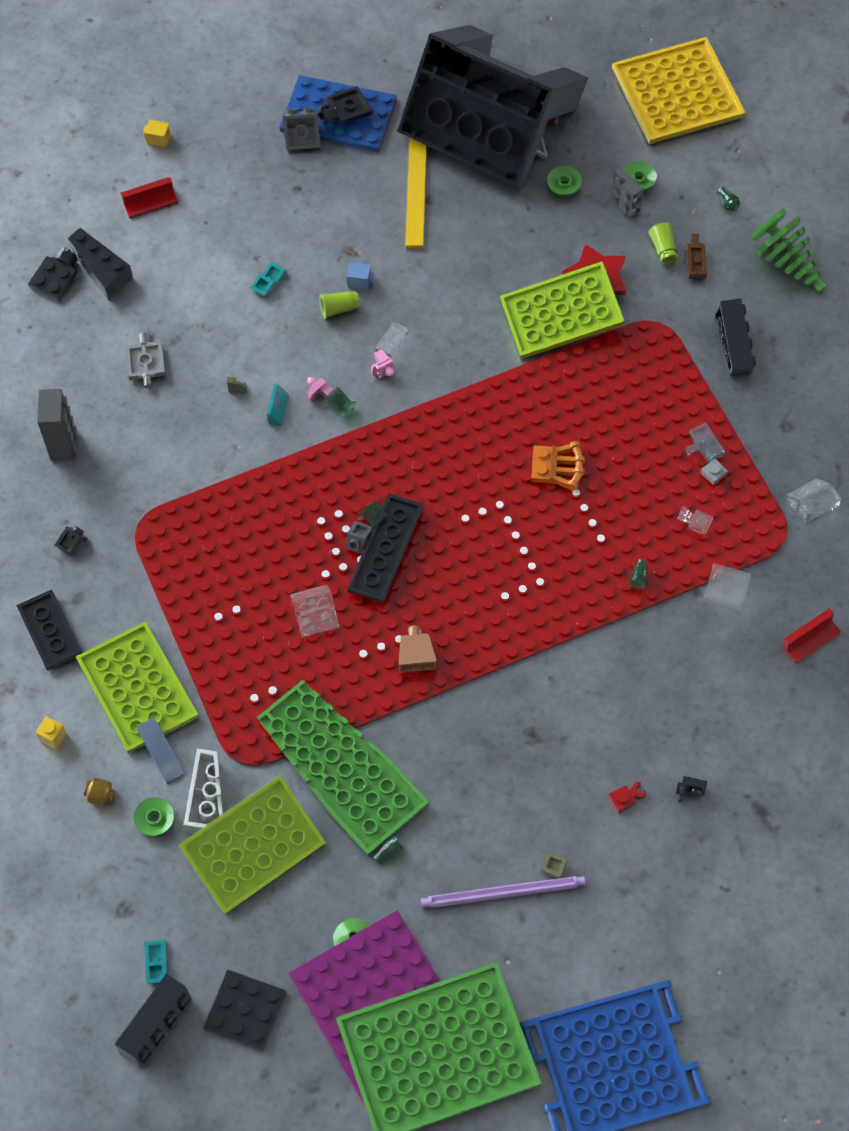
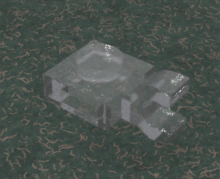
M682 506L677 519L689 523L688 529L706 535L713 517L698 510L692 514L689 509Z

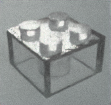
M714 563L702 605L740 615L751 574Z

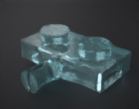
M706 423L689 431V435L695 443L686 447V452L689 455L700 451L706 460L710 462L725 454V450Z

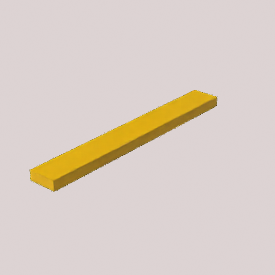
M409 138L405 246L406 249H423L427 146Z

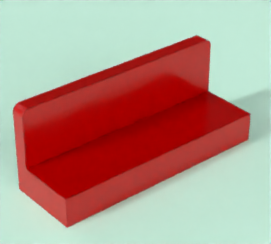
M171 177L120 192L129 218L178 203Z
M828 608L784 638L781 647L796 664L840 635L841 630L832 621L834 616L832 610Z

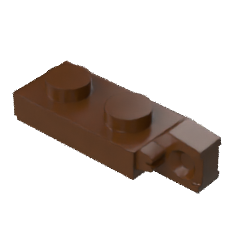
M692 233L691 243H687L686 248L688 279H706L705 245L699 243V233Z

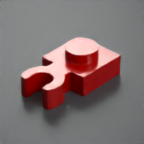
M640 782L634 783L631 789H628L625 785L608 794V798L618 814L636 805L635 798L642 799L646 796V791L641 793L636 791L641 786Z

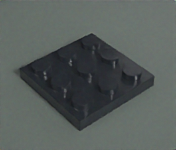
M227 969L203 1029L263 1051L286 995V990Z

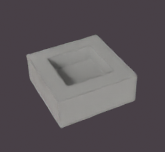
M713 459L701 469V474L713 485L728 473V470L716 459Z

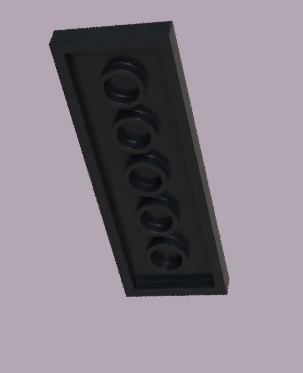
M388 493L347 588L348 593L384 604L420 519L424 504Z

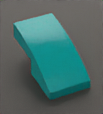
M270 262L263 274L259 273L250 289L266 297L284 277L286 270Z
M166 940L144 942L146 984L159 983L164 975L168 974Z

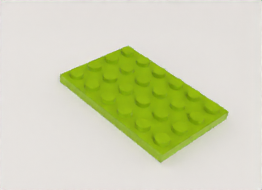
M603 262L500 296L521 359L625 325Z
M146 621L76 656L81 669L128 754L145 746L136 728L144 722L155 718L163 734L166 735L199 718L196 709Z
M279 775L178 846L222 912L226 914L326 842L282 776Z

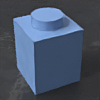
M350 262L346 276L347 287L368 289L369 284L373 283L374 279L371 265Z

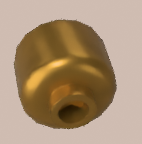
M97 777L91 781L88 780L84 790L87 802L98 806H105L108 801L112 802L115 794L110 781Z

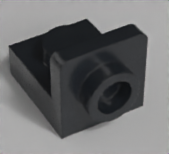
M66 526L55 546L68 556H72L82 540L86 541L88 537L83 534L84 531L79 527L74 526L72 528Z
M683 776L682 783L678 782L676 794H679L678 801H683L685 791L694 796L704 795L708 781Z

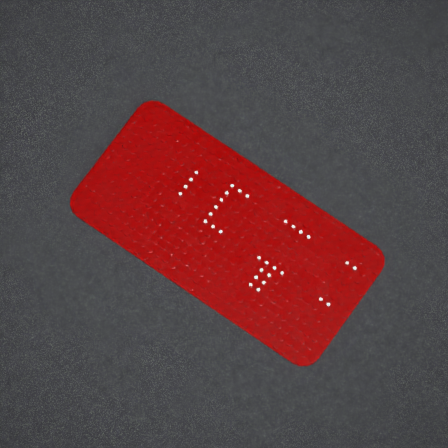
M641 320L158 505L148 511L139 521L134 538L137 553L219 744L230 758L240 764L261 766L286 758V756L259 722L258 716L302 680L356 729L761 562L780 550L786 540L788 524L782 509L680 337L672 328L660 322ZM573 441L580 442V449L585 457V464H583L585 474L579 480V486L576 491L556 483L531 482L534 446L552 447L554 445L560 447L568 445ZM573 451L557 455L575 457ZM713 459H716L728 470V473L713 485L701 474V469ZM557 464V467L575 468L576 466L572 464ZM556 475L568 481L573 478V476ZM390 493L424 504V509L386 600L382 604L347 592L362 554L346 549L345 545L347 533L355 521L374 528L386 497ZM419 626L420 634H429L436 657L437 669L399 673L401 636L409 635L408 627Z

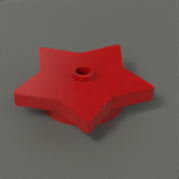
M585 245L579 262L561 272V275L603 262L614 294H626V288L620 277V272L625 263V255L603 256L590 246Z

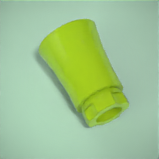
M660 223L650 228L648 234L655 245L661 262L663 264H671L676 261L678 255L672 224Z
M356 291L320 294L319 296L321 311L325 319L360 308L359 297Z

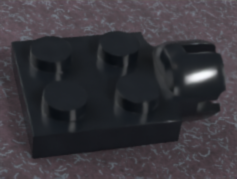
M358 86L327 96V103L318 106V115L320 120H324L322 121L324 125L339 121L341 125L373 114L372 107Z
M61 247L54 257L46 256L28 283L30 288L58 302L77 275V271L73 267L78 261V257L70 249L65 251L66 247Z

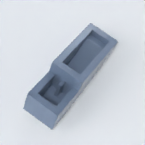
M155 718L137 726L140 737L166 783L184 775V771Z

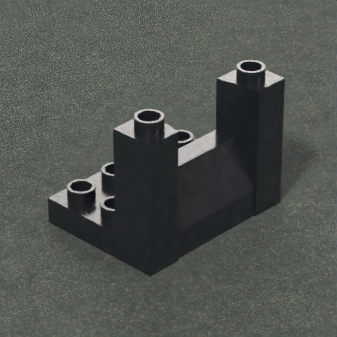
M472 25L429 33L397 132L512 186L520 187L524 185L547 121L577 110L588 77L566 67L532 76L490 57L493 35Z

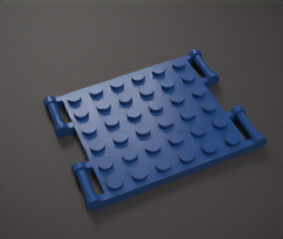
M670 980L520 1022L534 1064L537 1065L546 1061L558 1101L542 1107L544 1113H547L552 1131H561L555 1113L558 1109H561L567 1131H620L712 1104L711 1098L707 1096L698 1070L700 1069L698 1061L682 1065L669 1026L684 1022L682 1014H679L671 990L672 984ZM658 991H663L671 1017L666 1018ZM532 1027H536L543 1050L542 1054L537 1055L530 1032ZM686 1072H691L699 1096L697 1100L693 1098Z

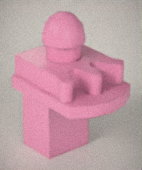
M382 349L374 353L377 363L371 367L372 375L379 377V379L386 375L389 377L394 376L395 370L392 359Z
M314 377L307 379L309 386H311L308 391V399L310 401L318 394L323 396L329 403L336 397L337 393L323 378L317 381Z

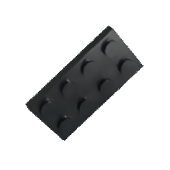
M52 589L16 605L47 671L82 654Z

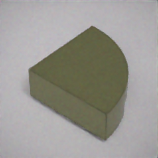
M227 377L229 392H247L245 382H239L235 377Z

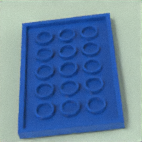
M299 75L287 109H296L299 112L303 111L304 108L313 107L314 110L319 111L318 106L327 103V96L355 86ZM358 87L372 107V115L341 125L339 121L324 125L322 123L324 120L319 118L320 140L379 152L397 101V95ZM283 119L280 125V132H284Z

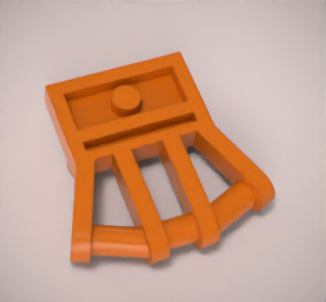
M573 441L568 445L560 447L554 445L552 447L534 446L531 482L556 483L576 491L579 486V480L585 474V469L583 468L585 457L582 455L580 442ZM571 451L575 455V457L557 456ZM557 464H572L576 466L575 468L557 467ZM556 475L573 476V478L568 481Z

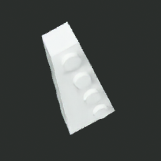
M197 749L183 825V832L195 834L223 814L217 751Z

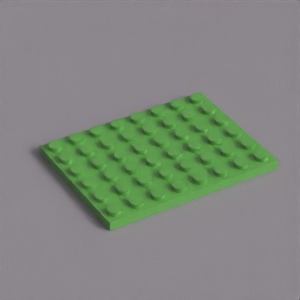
M497 962L336 1018L373 1131H414L542 1084Z

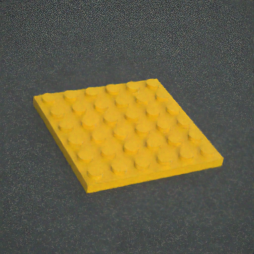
M707 37L612 63L615 76L649 144L745 117L746 112Z

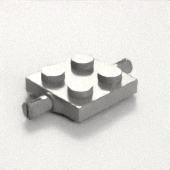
M143 332V337L142 333H139L140 343L125 346L129 380L144 379V388L148 389V386L149 388L152 387L151 378L166 375L162 342H147V334Z

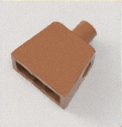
M419 626L408 627L409 635L401 636L399 673L437 669L436 657L429 634H420Z

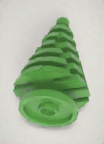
M783 208L764 222L750 236L752 240L756 241L766 233L771 235V238L756 251V254L761 256L778 243L779 246L765 260L771 262L785 251L786 254L774 266L780 268L789 260H792L793 263L785 269V272L790 274L798 267L800 271L794 278L799 280L805 275L808 279L804 283L806 285L812 283L815 289L821 292L827 285L819 278L822 275L821 269L816 272L813 270L818 261L815 258L809 264L806 262L814 253L813 249L810 248L802 255L799 253L810 243L809 237H806L795 247L792 245L806 232L804 226L786 238L800 224V217L798 216L781 230L777 226L787 214Z

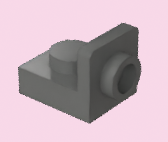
M355 521L347 533L345 548L362 554L373 527Z

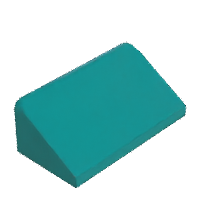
M277 383L273 385L267 410V420L269 424L282 425L289 394Z

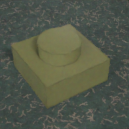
M548 852L541 868V873L556 879L561 878L567 859Z

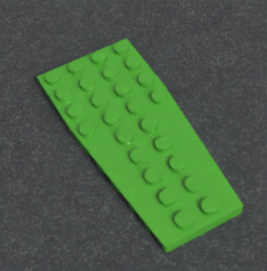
M304 680L299 682L258 716L259 722L325 809L367 856L429 805V801L397 766L372 742L364 738L359 730L352 727L347 719L340 716L329 703L327 704Z

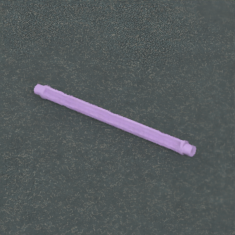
M573 876L435 895L421 899L422 908H435L573 889L578 886H585L584 876Z

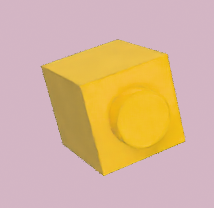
M149 119L147 126H144L143 129L146 143L167 147L171 136L169 123Z
M47 716L35 732L41 743L55 750L58 749L67 734L63 724Z

